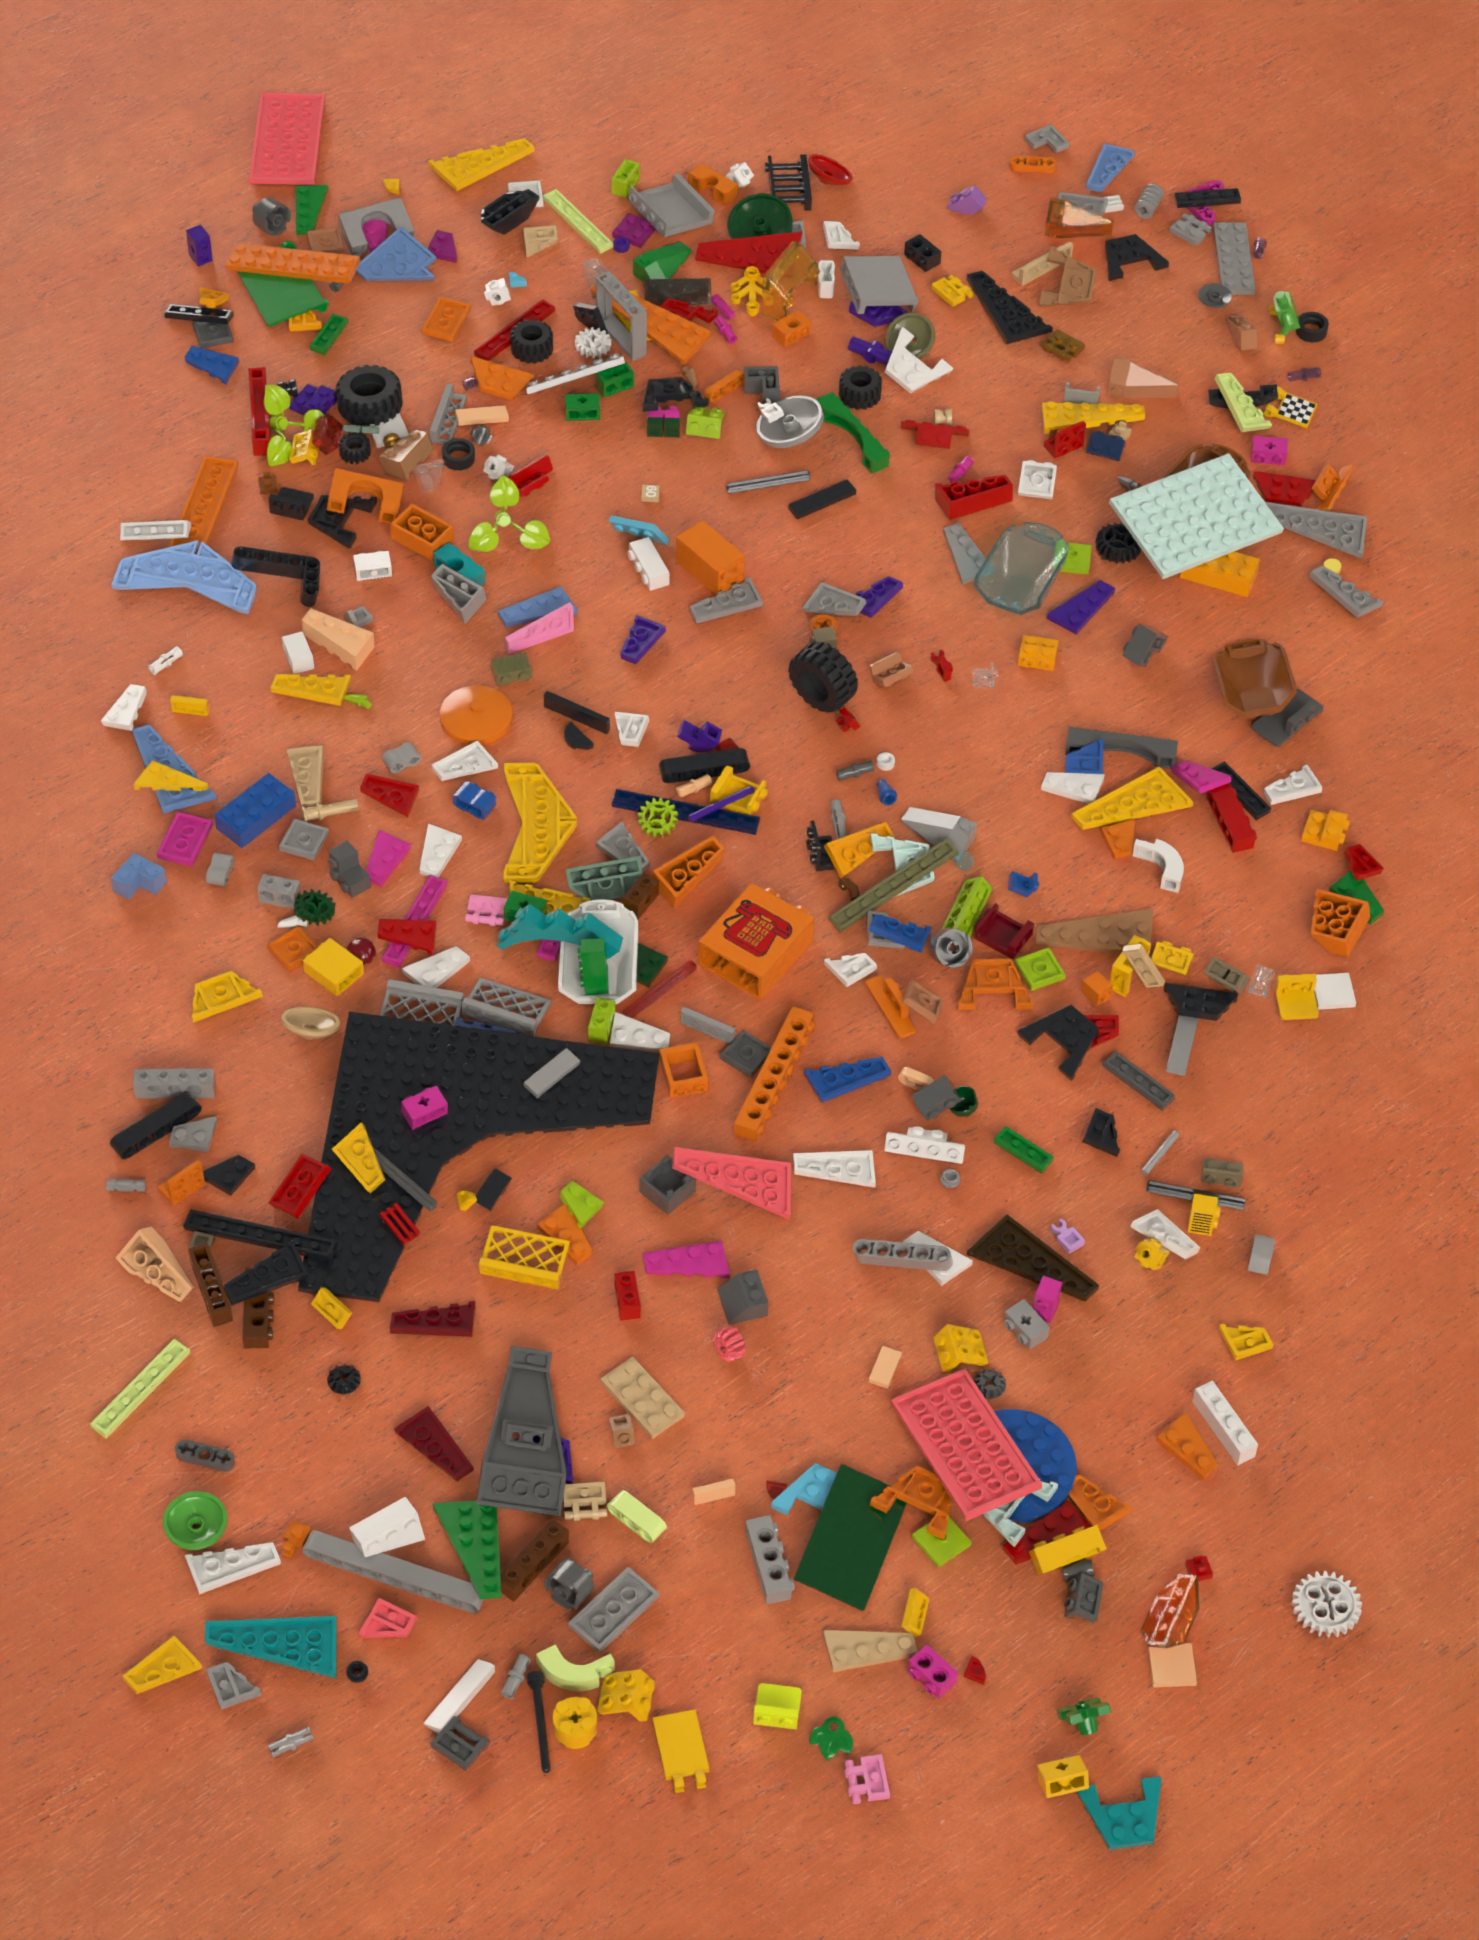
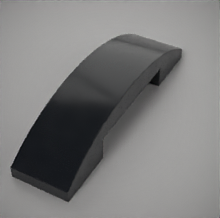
M1277 384L1261 385L1260 391L1244 392L1245 395L1252 398L1255 407L1278 399ZM1220 389L1209 390L1210 405L1229 409Z

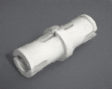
M176 646L168 653L160 655L158 660L148 666L149 671L156 675L165 667H170L172 662L183 656L182 650Z

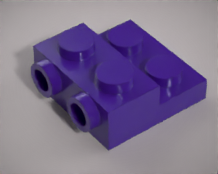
M307 384L292 400L289 409L301 415H305L309 410L315 409L321 411L325 416L327 411L337 402L336 391L323 385L317 388Z

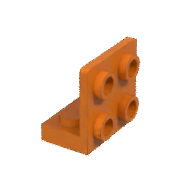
M200 1160L195 1161L158 1186V1191L172 1206L182 1202L188 1195L198 1191L205 1184L202 1162Z

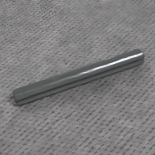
M373 1147L381 1170L425 1208L433 1211L437 1207V1201Z

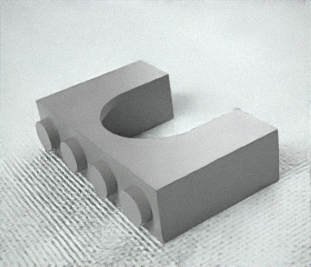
M393 198L387 202L375 203L372 206L359 207L356 210L344 211L339 214L338 225L351 255L353 252L360 254L367 252L368 243L362 231V226L370 220L377 219L386 222L392 228L393 233L401 226L414 237V229L401 198Z

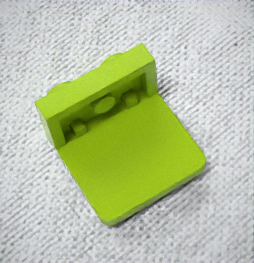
M692 407L687 417L686 434L720 439L722 420L726 412L722 411L721 408L705 409V407Z

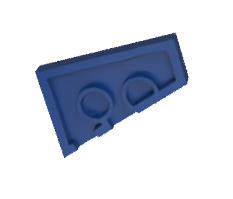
M191 346L185 356V362L200 371L208 372L209 376L213 378H219L226 385L239 363V358Z
M875 915L869 931L921 953L932 927H916V923L902 924L897 919Z

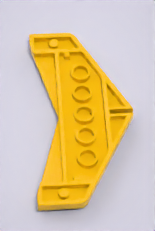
M504 763V776L522 822L508 864H506L504 869V883H510L509 880L516 881V883H535L540 880L577 827V817L538 764Z

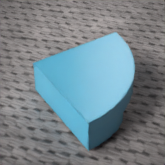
M509 272L510 288L527 287V281L524 277L517 275L515 272Z

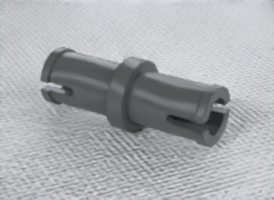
M872 760L860 764L853 763L850 767L836 770V775L839 781L851 777L858 778L861 774L873 772L874 765Z

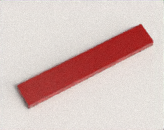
M542 299L474 350V355L480 359L490 361L511 345V330H513L515 325L517 326V323L524 322V320L543 321L555 312V306Z

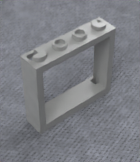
M610 271L595 277L596 306L599 307L610 338L632 361L646 356L647 310ZM613 299L631 317V333L613 315Z

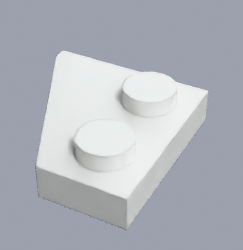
M866 953L854 956H841L840 960L830 961V958L824 960V965L846 987L877 970V964Z

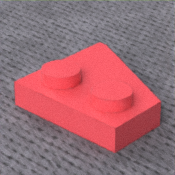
M378 1598L361 1628L359 1636L362 1638L408 1637L418 1618L416 1615Z

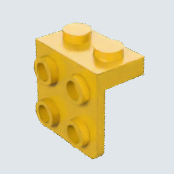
M1286 974L1277 976L1275 994L1282 1020L1318 1018L1319 1012L1314 993L1317 982L1316 974Z
M947 1324L933 1337L942 1372L950 1373L961 1362L980 1366L988 1364L981 1334L976 1329Z
M642 1669L609 1674L603 1680L597 1711L601 1715L629 1712L638 1721H647L655 1681Z

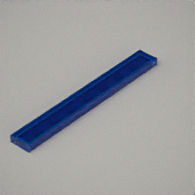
M616 789L612 800V807L642 812L640 807H646V801L652 803V798L659 801L660 797ZM662 798L664 803L667 800L670 801L669 806L675 805L674 811L678 812L676 818L682 821L690 822L688 815L707 807ZM718 809L692 823L756 835L760 824V817Z

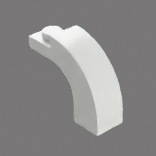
M1136 839L1132 856L1159 865L1163 870L1160 888L1179 893L1184 872L1183 861L1179 853L1171 845L1159 839H1156L1154 844Z

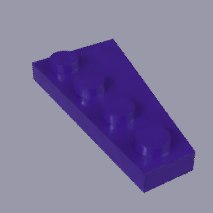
M1100 580L1048 613L1047 619L1077 635L1115 593V587Z

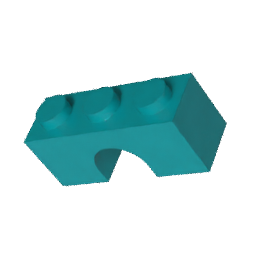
M448 542L433 553L434 566L437 568L443 564L452 570H459L457 573L480 586L485 583L484 568L476 564L469 556L463 554L458 547H454Z

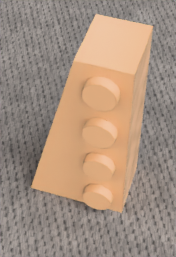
M312 608L302 619L303 634L319 646L322 645L327 648L329 653L339 656L341 661L349 663L356 671L374 649L373 632Z

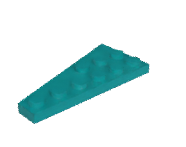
M336 1616L205 1621V1644L208 1646L336 1679Z

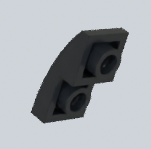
M494 1169L477 1193V1201L475 1203L492 1211L512 1178Z

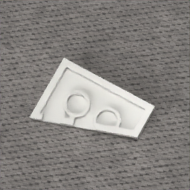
M1306 764L1299 772L1294 771L1290 773L1288 778L1279 779L1265 787L1263 794L1269 803L1273 805L1321 793L1322 785Z
M456 946L402 968V973L415 984L437 988L469 963L470 956Z
M615 1012L610 1047L658 1053L659 1049L669 1047L670 1033Z
M1158 1209L1134 1220L1130 1226L1150 1239L1159 1240L1162 1246L1184 1259L1197 1254L1200 1250V1247Z

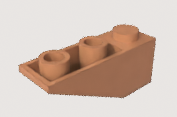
M1240 314L1226 317V322L1235 345L1240 350L1257 348V328Z

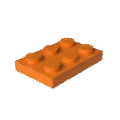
M439 296L421 329L422 334L453 342L471 310V304Z

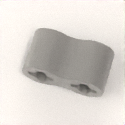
M407 742L397 749L388 750L382 756V760L393 774H397L407 767L416 766L422 758L411 742Z
M214 853L211 865L207 871L206 883L226 887L230 873L233 870L234 856Z

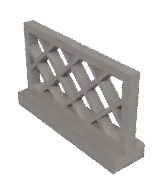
M480 978L469 997H465L462 1002V1016L489 1025L516 1030L520 1032V1035L535 1037L537 1027L551 1006L552 1000ZM483 985L489 987L491 990L482 992L480 988ZM505 992L508 995L500 997L498 993ZM494 994L496 999L487 1001L485 996ZM481 998L483 1002H479L474 999ZM523 998L526 1001L518 1003L516 999ZM512 1000V1005L505 1006L503 1003ZM499 1003V1005L501 1006V1008H498V1007H495V1006H492V1005ZM539 1003L544 1005V1007L536 1009L534 1004ZM530 1006L531 1010L523 1012L521 1009ZM517 1009L519 1013L517 1014L510 1011ZM535 1015L536 1020L529 1018L528 1016Z
M388 979L387 991L380 1016L393 1012L396 1018L404 1019L411 1015L416 1021L424 1022L430 1018L432 1023H436L433 1016L442 1012L445 1019L438 1022V1024L449 1022L450 1025L457 1026L455 1025L456 1017H460L464 993ZM390 996L399 997L401 1000L393 1006L389 1003ZM411 1000H417L420 1005L410 1009L407 1003ZM430 1003L436 1004L438 1009L429 1013L425 1006ZM404 1005L408 1012L398 1016L395 1009ZM448 1007L457 1008L456 1012L449 1017L444 1011ZM423 1008L427 1015L418 1020L413 1013Z

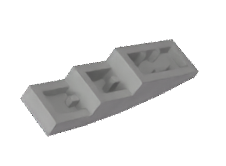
M1179 1015L1166 1072L1185 1076L1198 1018Z

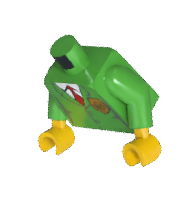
M1289 291L1277 292L1273 297L1275 305H1269L1268 310H1271L1269 315H1277L1282 326L1281 334L1274 335L1275 344H1283L1285 336L1288 335L1289 331L1300 328L1297 307Z

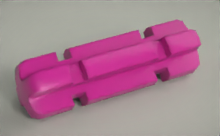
M718 294L711 297V302L716 305L727 319L730 320L735 317V312Z

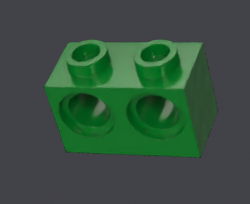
M625 362L624 364L596 372V387L604 398L634 388V371Z

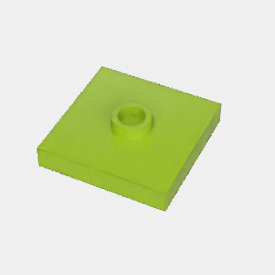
M1057 541L1054 571L1089 575L1092 545Z
M1049 947L1016 958L1014 961L1031 991L1066 979V974Z
M950 1517L948 1518L944 1540L927 1533V1527L930 1522L912 1534V1539L937 1568L956 1557L972 1544Z

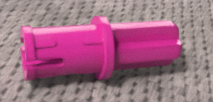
M718 315L714 322L720 329V334L725 336L729 344L735 343L738 338L733 332L732 326L726 322L723 316Z
M965 456L959 464L955 465L954 470L948 476L950 482L958 481L962 476L966 475L968 468L974 463L970 456Z

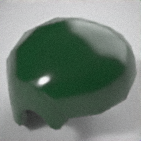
M970 1086L957 1087L955 1090L961 1101L953 1108H950L952 1114L958 1117H968L978 1108L977 1095Z

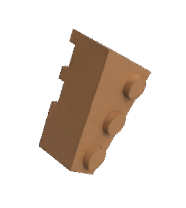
M413 430L407 437L397 441V444L393 447L386 449L379 458L385 474L407 480L410 477L409 473L412 470L415 471L418 468L417 464L420 461L423 462L431 454L433 447L427 432Z

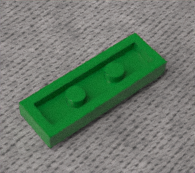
M332 314L310 344V350L326 355L347 326L348 318Z
M1007 1126L994 1138V1144L1041 1174L1054 1160V1156Z

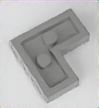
M1052 125L1025 135V141L1033 149L1045 144L1055 153L1069 148V142Z

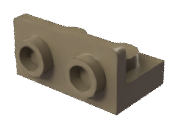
M1204 1158L1201 1182L1226 1185L1228 1187H1241L1243 1164Z

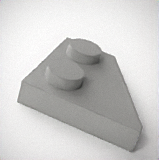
M217 1117L174 1126L169 1146L209 1152L217 1125Z

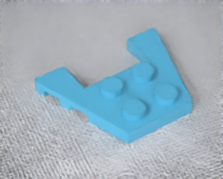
M815 1463L774 1499L770 1508L788 1516L796 1499H799L822 1510L837 1473Z

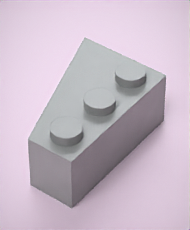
M443 564L431 575L434 589L464 624L468 622L487 600L484 587Z

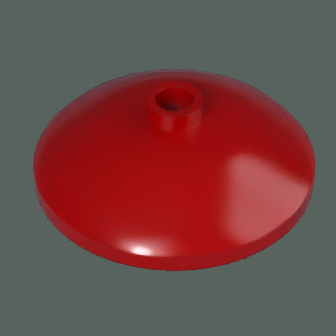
M818 154L810 155L808 158L810 169L823 184L843 186L851 183L853 179L852 174L837 161Z

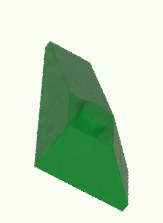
M677 242L644 252L633 260V275L654 291H657L669 283L671 276L676 274L678 267L692 253V249L682 242Z

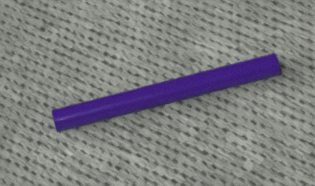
M749 786L688 815V819L690 822H693L754 793L755 790L753 786Z

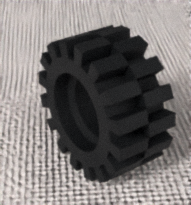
M354 432V435H351V433H348V436L344 435L343 439L341 438L339 442L341 459H345L347 463L350 461V464H353V462L359 464V461L363 463L365 462L364 459L368 460L371 455L369 438L366 435L363 436L362 433L357 435V432Z

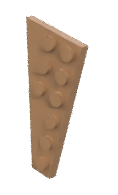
M1153 908L1037 926L1036 945L1121 954L1124 946H1127L1134 935L1151 943Z

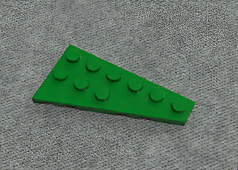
M476 1501L433 1503V1510L438 1515L440 1524L444 1527L455 1553L463 1563V1568L468 1573L479 1599L502 1598L497 1507L477 1505Z

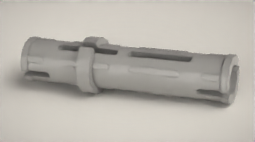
M833 800L830 802L832 811L831 821L834 823L837 840L847 836L845 827L846 816L843 813L842 802L840 800Z

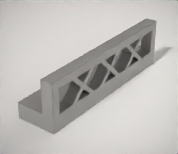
M447 383L430 429L431 443L444 445L454 438L458 423L456 416H450L448 413L458 408L464 409L467 395L454 393L453 384ZM453 399L462 400L460 403L454 404L452 402ZM449 422L453 424V426L448 428L444 426V424ZM447 434L449 438L448 440L441 439L440 436Z

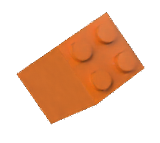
M703 520L676 536V562L716 596L718 592L722 590L725 592L732 585L740 584L744 580L745 555Z

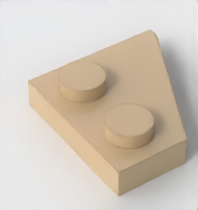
M556 225L523 228L526 257H530L558 243Z

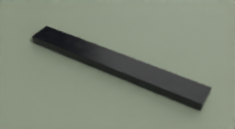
M190 1209L183 1225L184 1229L188 1231L207 1233L216 1237L279 1250L293 1240L300 1255L332 1261L338 1246L337 1240Z

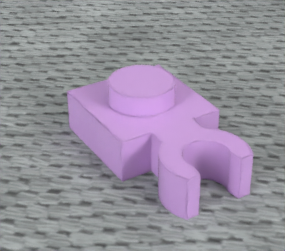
M1063 1219L1059 1220L1060 1228L1051 1224V1232L1058 1235L1056 1241L1068 1254L1085 1245V1239L1074 1227L1067 1229L1066 1222Z

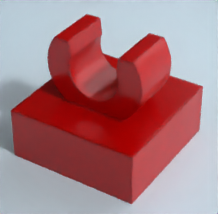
M846 707L839 711L843 717H839L836 722L839 725L844 723L840 727L842 731L846 732L850 727L854 730L861 727Z
M1202 1555L1186 1560L1185 1565L1192 1583L1213 1577L1207 1556Z

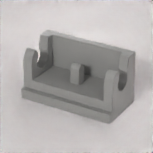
M1067 382L1064 403L1081 404L1086 402L1098 404L1100 387L1097 386L1096 392L1086 391L1084 389L1070 388V382Z

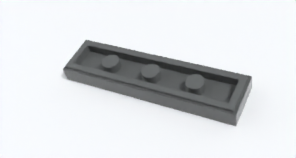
M1115 1051L1103 1062L1104 1068L1162 1111L1175 1100L1176 1095Z

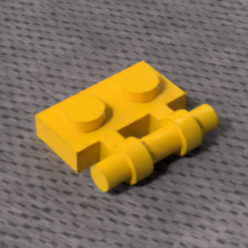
M949 275L948 280L943 277L931 284V289L952 307L965 301V296L969 298L974 296L971 288L962 284L961 280L953 275Z

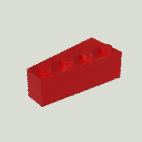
M1006 475L984 477L982 481L968 479L966 483L958 484L957 481L950 482V485L943 486L942 483L935 484V500L949 520L1013 501V484Z

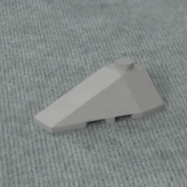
M909 807L901 819V822L915 834H920L925 838L926 843L936 846L947 838L958 851V855L951 860L958 863L976 838L977 823L961 816Z

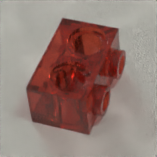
M329 413L323 417H318L315 421L316 425L311 442L325 455L338 448L343 425Z

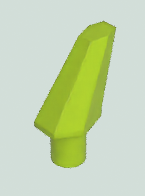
M348 694L344 697L345 700L358 706L363 705L366 709H370L372 703L367 700V695Z

